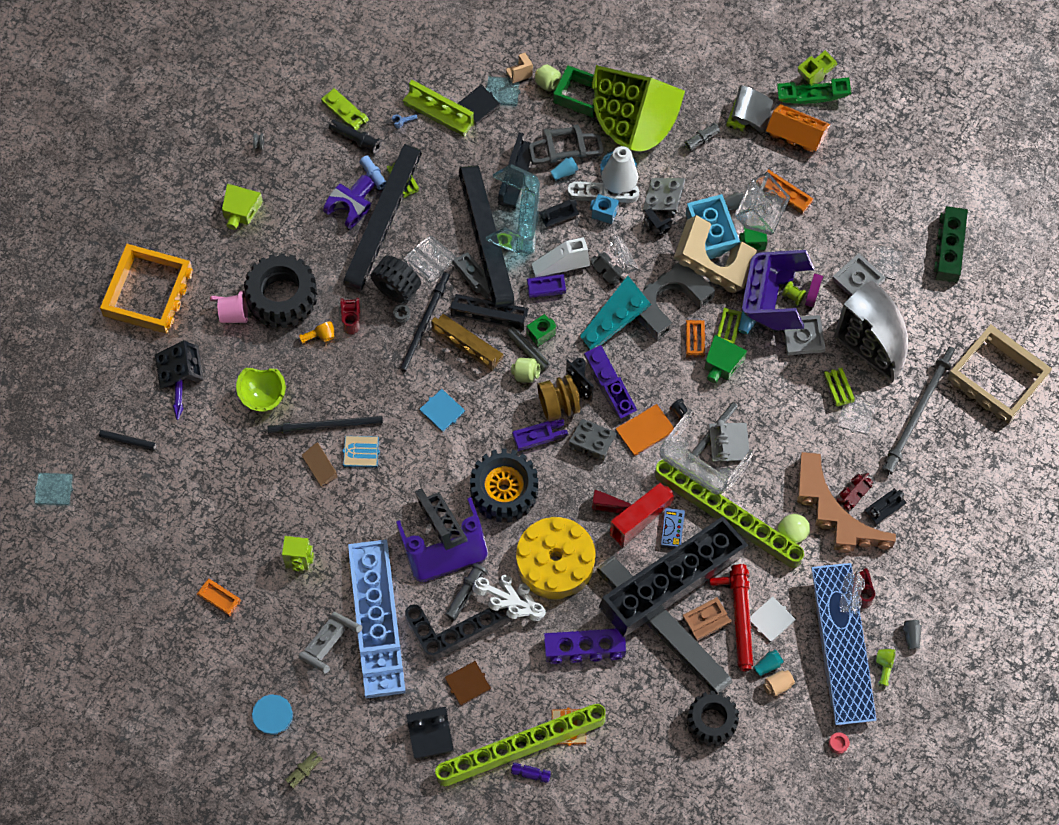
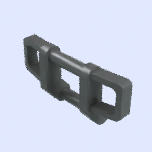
M578 124L568 128L542 129L543 140L531 143L528 148L532 165L549 162L555 163L556 160L569 159L570 157H580V159L600 156L603 153L600 135L582 133ZM573 134L578 150L555 153L552 137ZM584 139H595L598 151L586 152ZM546 144L548 157L536 159L533 148Z

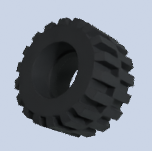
M385 255L370 274L371 280L384 295L402 304L408 303L421 286V280L417 273L408 264L390 255Z
M710 691V694L704 692L701 697L697 696L694 702L691 703L687 715L688 731L693 733L692 737L694 739H699L698 743L703 744L705 742L710 747L712 744H715L716 747L720 746V743H727L728 739L733 737L739 722V711L735 708V702H730L731 698L728 695L725 698L722 692H719L718 695L715 694V691ZM707 710H715L722 714L725 722L721 727L711 728L703 723L701 714Z

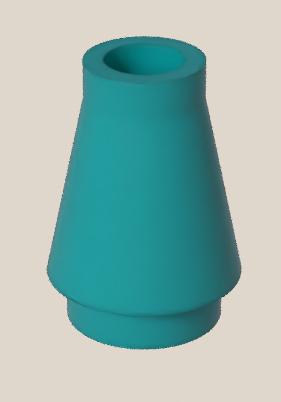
M776 649L773 651L769 650L753 668L761 677L768 672L780 668L784 660Z

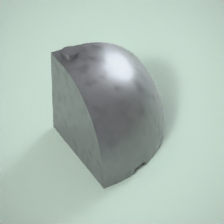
M869 281L844 303L834 337L890 381L894 382L901 373L907 357V329L904 319L891 297L877 283Z

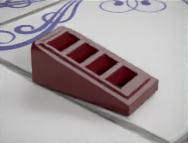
M594 490L592 510L620 514L632 505L604 492Z

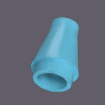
M570 157L569 159H564L550 172L556 181L560 178L576 174L575 171L579 169L574 159Z

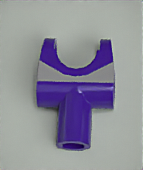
M361 175L351 189L343 184H339L325 202L323 212L329 215L338 209H345L349 212V216L345 221V227L349 229L355 227L371 208V202L366 200L365 197L375 186V183L368 176Z

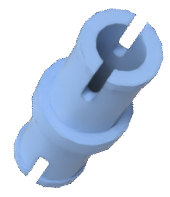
M364 156L360 159L359 163L367 172L366 175L375 183L378 190H383L387 181L382 176L381 170L374 165L369 156Z

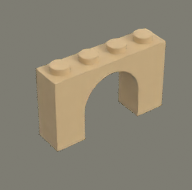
M697 215L688 219L673 259L679 261L681 265L693 269L695 273L709 278L712 283L723 286L728 292L735 293L744 289L751 259L757 250L744 242H740V244L731 249L726 265L724 267L717 266L708 258L705 250V242L711 223Z

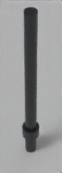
M443 272L439 283L435 285L432 299L400 366V370L404 372L407 371L440 297L445 293V286L450 277V274L447 272Z
M371 416L291 424L290 422H282L280 425H268L267 431L268 433L283 432V434L291 433V431L379 424L383 423V417Z

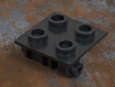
M577 358L572 363L567 360L566 375L571 376L573 383L579 389L580 395L592 402L594 385L585 377V360Z

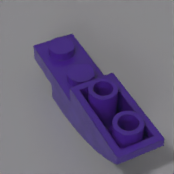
M602 345L585 352L583 355L592 370L591 374L617 416L622 419L636 412L637 408L621 378L617 376Z

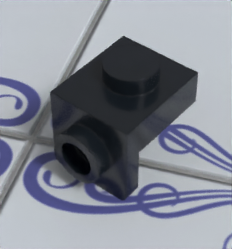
M652 208L645 211L643 222L647 229H651L655 236L663 235L670 231L672 227V219L670 217L661 222Z

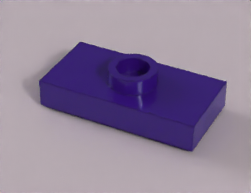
M564 274L528 278L529 298L566 294Z

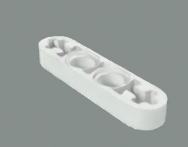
M576 181L568 186L569 198L577 201L596 200L597 195L589 193L592 188L598 189L599 194L619 200L621 203H634L639 197V188L637 186L632 190L633 196H629L628 191L623 192V196H620L621 194L610 196L607 193L609 190L605 188L604 183ZM574 188L578 189L577 194L574 193Z

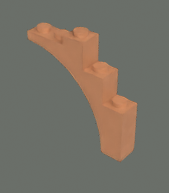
M801 452L799 458L797 502L808 506L816 504L815 526H820L822 529L835 528L834 550H839L841 553H849L854 551L856 544L860 547L878 546L880 549L893 548L896 542V534L866 526L853 518L838 504L825 482L821 465V454Z

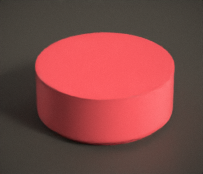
M834 733L828 741L829 749L835 754L846 752L849 747L848 737L843 733Z

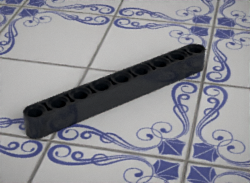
M408 144L403 145L345 274L343 285L362 291L402 202L403 192L406 193L407 187L421 159V149Z
M478 165L459 167V179L493 307L513 306L514 294L480 168Z

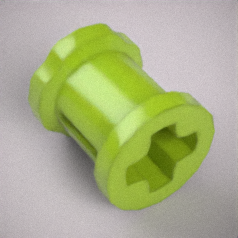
M791 281L782 292V296L789 297L795 301L796 305H799L806 295L805 290H800Z

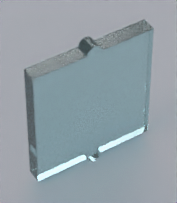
M488 76V86L486 89L492 92L493 97L500 105L517 106L518 95H520V81L512 83L510 78Z
M39 473L38 483L35 487V504L70 505L71 492H73V474Z

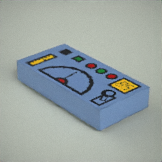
M665 508L661 547L675 549L681 545L684 510Z

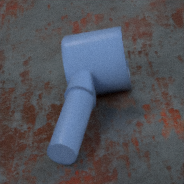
M396 114L391 119L393 122H396L394 123L396 128H401L405 122L417 119V115L401 118L400 115Z

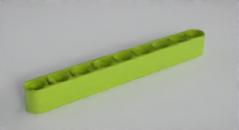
M663 459L657 463L655 477L659 482L668 486L671 490L718 520L723 516L738 534L791 568L801 565L804 550L799 545L671 461ZM663 468L667 469L669 472L665 474L661 473L659 470ZM682 479L685 483L678 484L676 480ZM692 490H699L701 494L695 495L692 493ZM714 500L717 502V505H710L708 501ZM731 511L733 515L727 516L724 512ZM746 521L750 526L744 527L741 525V522ZM763 532L766 535V537L761 538L757 535V533ZM780 543L782 548H775L773 544ZM790 554H797L799 559H792Z
M593 704L442 762L435 769L437 782L441 786H450L582 733L603 726L606 720L605 708L600 704ZM599 713L602 716L599 719H595L591 715ZM575 720H580L583 722V724L580 726L573 725V722ZM557 727H561L564 729V731L562 733H556L554 732V729ZM541 734L545 736V739L538 741L535 737ZM518 742H524L526 743V746L524 748H518L516 744ZM505 749L507 751V753L502 756L497 754L498 750ZM483 756L488 758V761L485 763L478 761ZM467 764L469 768L467 770H460L459 766ZM443 771L450 773L446 778L440 776Z

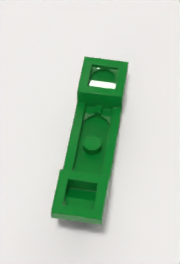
M849 77L831 79V83L796 86L795 82L777 84L778 99L785 103H822L851 95Z

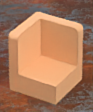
M526 53L519 54L518 65L507 68L506 73L512 83H516L533 77V64Z

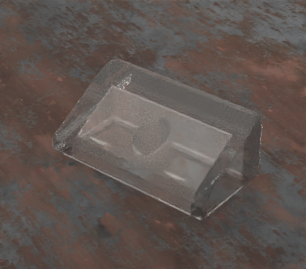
M615 234L612 235L611 246L624 272L628 274L638 270V266L625 241Z

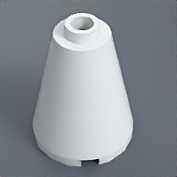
M617 147L602 171L601 177L604 186L613 193L622 194L625 191H632L638 181L634 159L630 149L627 147Z

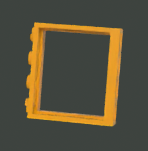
M126 243L101 304L100 310L102 315L167 334L169 327L174 324L175 312H178L180 309V299L187 291V281L192 278L193 268L190 261ZM135 257L181 269L161 319L115 307Z

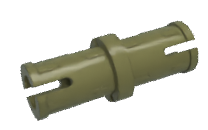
M314 750L284 779L289 784L295 778L290 784L293 789L305 776H309L311 774L310 771L323 760L318 756L312 761L318 755Z

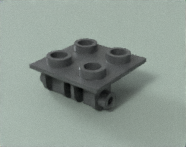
M581 419L569 440V446L572 447V450L582 452V454H585L586 450H588V456L593 452L592 457L600 461L601 459L605 460L607 451L617 432Z

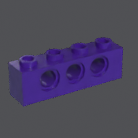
M617 629L544 633L546 662L551 664H560L562 661L579 663L586 659L597 662L601 661L602 658L620 660L626 656L625 637L623 638ZM606 642L610 645V648L603 649L600 647V644ZM588 644L590 649L582 650L580 645ZM562 645H568L570 647V650L564 652L560 649V647Z

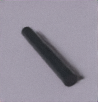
M100 430L99 437L147 449H156L157 443L105 430Z

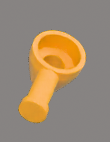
M325 322L303 335L300 334L299 337L302 344L317 336L323 342L332 340L334 338L332 322Z

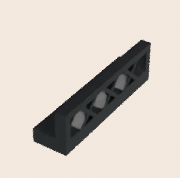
M518 133L498 193V205L513 209L517 207L531 165L528 149L531 142L524 141V133Z
M455 294L454 302L452 301L450 313L453 317L508 328L516 327L518 330L524 331L529 308L515 305L494 308L490 300ZM458 300L465 301L468 304L458 303ZM478 305H485L486 308L478 307ZM500 308L503 309L505 312L498 311L496 309ZM515 312H520V313H524V314H523V315H518V314H513V313H515Z
M422 488L415 491L419 506L445 550L468 541L440 492L427 497ZM439 500L437 506L431 504L432 502ZM438 512H444L445 515L443 517L438 516ZM445 523L452 524L451 528H445ZM452 534L460 535V537L454 540L450 539Z

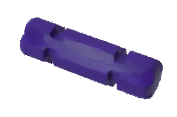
M519 763L512 764L511 773L519 776L521 774L522 777L534 780L541 779L542 782L546 783L550 781L551 772L543 769V771H540V768L527 765L521 766Z

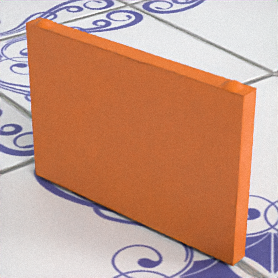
M658 404L653 405L615 429L634 456L676 432Z

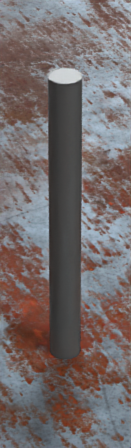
M732 402L717 421L724 420L726 423L738 408V405ZM710 431L687 457L689 462L693 463L709 444Z

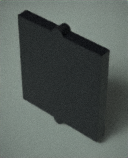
M482 84L457 103L473 112L476 125L500 106V103L493 97L492 92H489Z

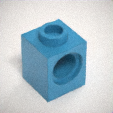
M598 194L596 200H592L589 210L592 211L591 218L613 224L618 211L619 200Z

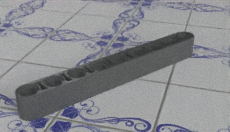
M610 556L597 568L599 575L613 590L633 577L614 556ZM666 609L646 622L710 691H715V694L718 695L719 692L725 690L733 682L725 670Z

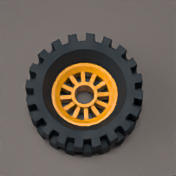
M502 449V453L497 454V450H492L490 457L487 453L484 454L482 462L478 460L475 463V469L472 468L470 493L474 506H478V511L482 515L486 512V516L490 520L495 516L496 522H502V518H507V522H512V517L514 516L519 520L522 518L523 512L527 515L530 512V506L534 507L538 497L536 468L533 469V462L531 460L526 462V455L522 453L519 457L517 456V451L513 449L511 454L507 453V449ZM501 485L509 486L507 490H502L499 487Z

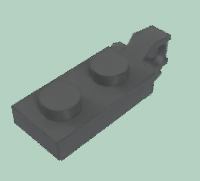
M468 252L452 261V265L477 293L480 292L486 300L491 297L484 270Z

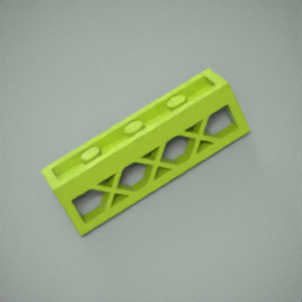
M414 80L410 81L409 92L403 99L404 105L462 136L467 134L474 124V114L472 111Z

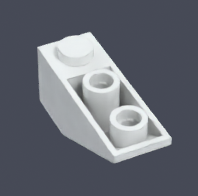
M583 237L565 241L533 262L532 267L535 278L590 266L585 239Z

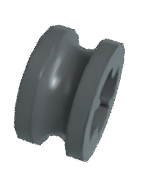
M254 133L253 149L259 147L260 150H263L264 133H261V135Z
M399 304L394 308V319L398 323H406L410 319V309L407 305ZM405 311V316L403 314V317H400L398 312Z

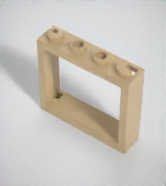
M990 324L950 371L947 379L954 384V387H959L969 398L978 401L984 409L993 412L999 420L1002 419L1007 424H1010L1049 377L1052 368ZM986 340L1038 377L1012 409L960 372Z

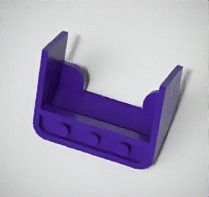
M807 250L760 252L752 257L742 305L743 312L747 317L773 330L804 329V324L796 308L775 309L779 284L792 282L798 271H814V266Z
M471 497L467 498L468 511L471 517L466 518L461 525V529L468 541L449 550H445L441 542L426 547L424 540L420 536L414 535L406 538L400 520L396 521L398 535L412 575L416 581L426 582L471 567L473 563L481 564L486 561L488 550L481 523Z

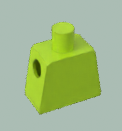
M227 184L222 212L224 218L228 219L226 226L229 229L236 230L239 223L250 224L263 202L261 193Z

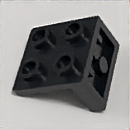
M183 340L155 354L160 388L164 389L185 378L197 383L204 380L197 345Z
M446 706L406 714L414 759L454 751Z

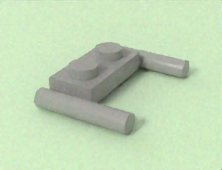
M333 612L331 619L322 627L305 648V651L299 653L298 658L324 673L329 672L330 667L321 662V660L345 632L343 627L346 626L359 633L362 631V625L337 612Z

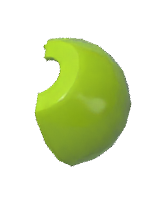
M245 368L238 376L236 390L244 406L253 411L264 412L278 406L285 395L286 385L284 377L278 369L256 370L254 368Z

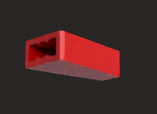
M661 483L656 485L611 521L609 535L624 548L657 518L665 508L673 503L674 495L672 490L668 486L664 487Z

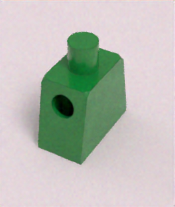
M715 335L704 367L709 371L707 380L711 383H717L720 377L729 380L746 359L747 350Z

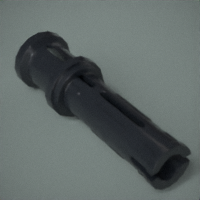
M336 119L331 120L333 125L329 124V130H333L357 142L359 147H366L374 154L381 148L382 139H376L370 136L368 132L361 133Z

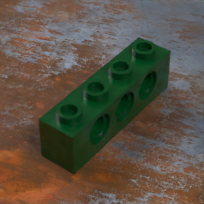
M946 206L944 213H940L939 223L942 225L937 233V240H940V243L936 246L935 256H938V261L934 262L933 272L936 273L935 280L954 283L959 281L962 270L968 209Z

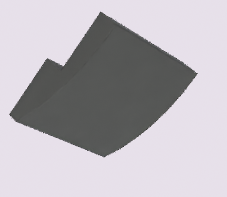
M741 85L738 89L732 117L742 125L750 124L760 133L766 132L773 100L752 88Z

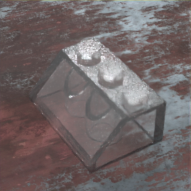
M766 172L751 179L734 216L746 229L773 235L790 196Z

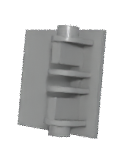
M652 178L643 210L650 208L652 210H667L669 216H675L678 212V204H680V199L682 198L681 193L684 190L685 178Z
M719 420L716 424H709L712 461L750 460L747 423H725L724 420Z

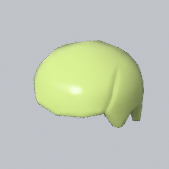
M790 514L780 521L778 532L794 543L805 540L809 535L810 524L802 515Z

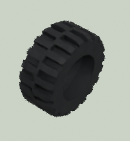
M279 253V256L271 254L267 259L261 258L259 264L254 263L251 267L252 272H247L246 281H244L247 305L253 316L257 320L260 319L262 324L268 325L270 323L273 328H277L278 325L282 326V328H288L287 325H298L299 320L304 321L307 319V313L311 314L313 312V306L317 303L318 295L314 274H312V269L302 259L297 260L296 256L291 254L288 257L285 253ZM288 280L298 286L296 294L285 301H272L263 295L265 289L275 281Z

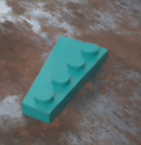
M627 275L580 337L590 350L600 346L652 304Z

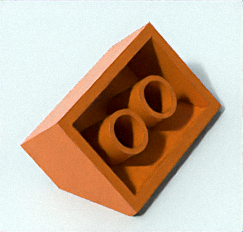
M780 104L773 111L766 131L770 132V135L775 138L782 137L787 139L786 141L790 144L802 145L803 149L813 152V150L817 151L830 124Z

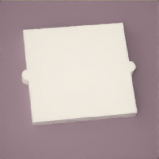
M771 597L750 616L751 624L770 643L796 620L786 610V606H782L774 597Z

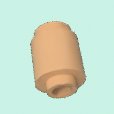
M781 670L765 678L763 687L768 695L771 694L775 697L791 689L795 681L788 670Z

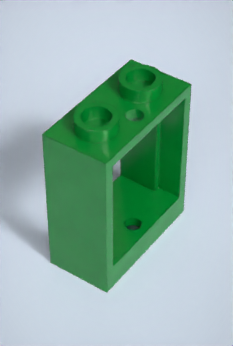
M567 65L554 92L553 103L593 118L595 115L594 104L584 103L565 96L572 81L592 88L594 75Z

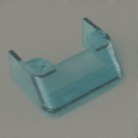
M510 164L494 173L493 177L522 190L518 230L514 232L503 227L486 236V240L526 257L533 254L536 247L541 199L540 183L534 174Z

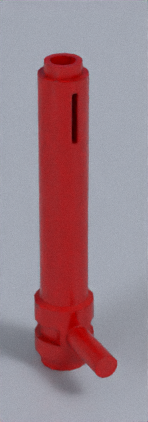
M735 564L731 566L729 571L730 577L710 578V586L730 584L731 591H733L737 666L740 668V671H750L754 665L748 591L750 590V581H748L749 570L745 564Z

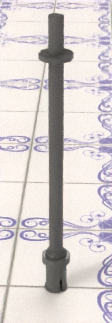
M949 346L943 358L936 360L935 364L938 368L895 449L889 450L887 454L888 458L881 468L885 474L892 475L898 462H901L903 458L901 452L945 370L951 369L952 365L949 361L955 352V348Z

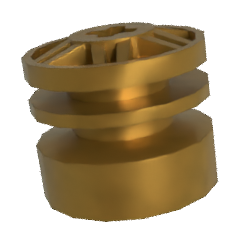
M570 375L564 376V383L560 377L556 378L557 387H554L550 380L537 383L541 407L548 422L561 418V409L564 410L567 416L571 415V409L574 414L580 413L578 390Z

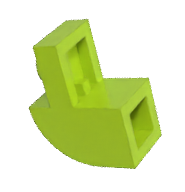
M825 50L815 59L810 56L798 66V73L810 85L818 84L824 80V76L837 66V61Z

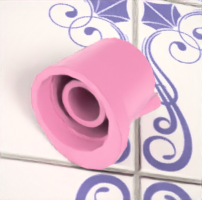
M241 290L238 295L230 297L210 296V301H218L217 309L220 323H247L248 307L244 290Z

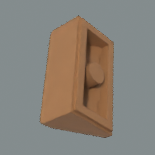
M318 442L302 454L304 461L321 487L338 478L336 470Z

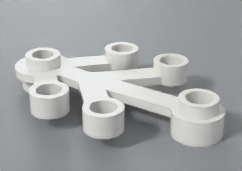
M502 575L499 581L500 586L507 593L490 586L489 581L481 577L475 580L472 587L475 594L484 596L488 592L497 596L492 597L488 604L492 610L508 608L506 613L508 617L516 619L517 617L527 616L533 621H539L546 614L543 606L534 602L529 594L530 588L524 583L519 585L517 593L523 597L525 602L519 598L511 586L512 578L508 575Z

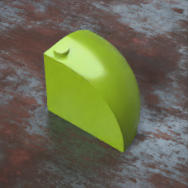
M598 65L595 67L592 88L595 89L593 104L597 119L605 133L610 135L617 144L635 151H645L659 144L669 133L676 121L685 91L651 77Z

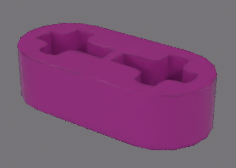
M814 273L805 302L806 306L814 308L823 275Z

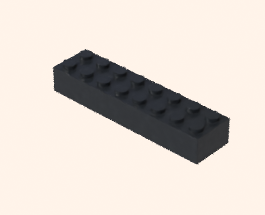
M722 516L603 596L599 609L624 638L742 557L748 544Z

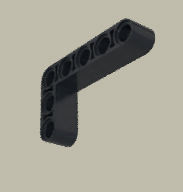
M409 605L405 610L406 622L425 657L430 661L438 660L508 624L512 619L507 615L501 616L498 614L500 610L507 611L508 608L492 610L489 607L436 635L419 605ZM412 613L419 614V617L416 619H412L409 616ZM483 619H489L491 623L489 625H483L481 624V621ZM466 628L473 629V633L465 634L463 630ZM422 629H426L429 631V633L425 636H421L418 634L419 631ZM448 637H453L456 639V641L451 644L447 643L445 640ZM431 646H435L438 648V650L434 653H430L428 651V648Z

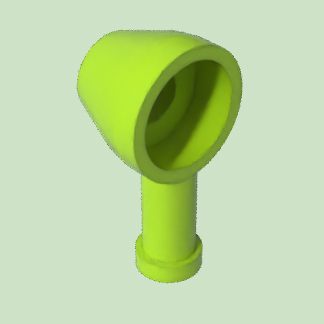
M895 649L878 650L876 662L883 666L881 679L878 683L881 686L888 687L889 676L895 660Z

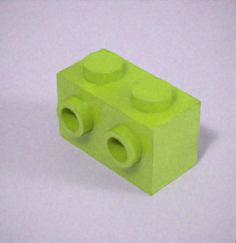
M284 537L282 557L285 568H292V570L299 572L309 570L310 564L314 562V552H312L313 546L310 545L308 538Z

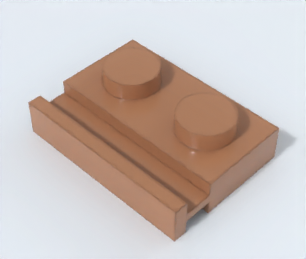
M718 597L682 616L696 641L730 625L732 622Z

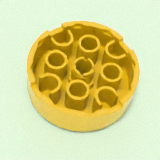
M550 517L533 523L524 531L517 545L516 566L521 581L530 588V591L547 599H564V597L577 594L588 584L594 571L595 547L591 536L581 525L567 518ZM559 556L560 560L554 561L551 558Z

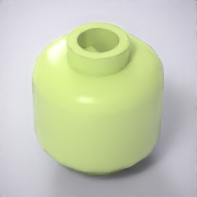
M543 65L538 68L535 73L536 84L546 91L556 90L561 80V73L550 65Z
M518 358L515 364L511 366V374L514 375L517 382L533 383L540 376V364L533 358Z

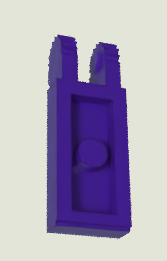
M564 420L547 421L513 431L512 436L517 451L567 437L569 435L567 430L552 432V429L562 427L565 424Z

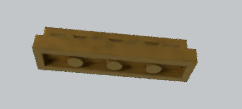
M442 314L439 319L434 317L431 320L433 332L493 371L504 357L503 353L446 315Z

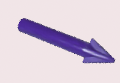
M183 380L175 383V399L172 406L177 420L184 409L182 405Z

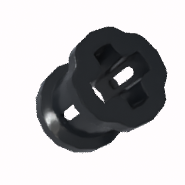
M682 398L675 401L669 407V410L673 411L679 418L680 424L687 422L694 415L693 411H689L686 407L685 401Z

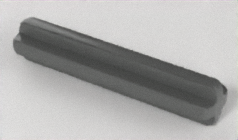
M511 327L507 331V335L523 352L540 364L542 371L549 368L550 362L516 327Z

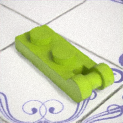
M335 88L321 98V103L343 123L355 130L360 129L359 126L361 124H366L369 121L363 112L361 113Z

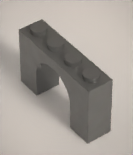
M679 262L668 273H662L656 282L646 285L642 291L652 305L638 315L636 319L656 341L672 330V321L660 310L656 303V299L661 293L668 290L681 291L699 309L714 299L715 289L701 275L695 273L693 269L681 265Z

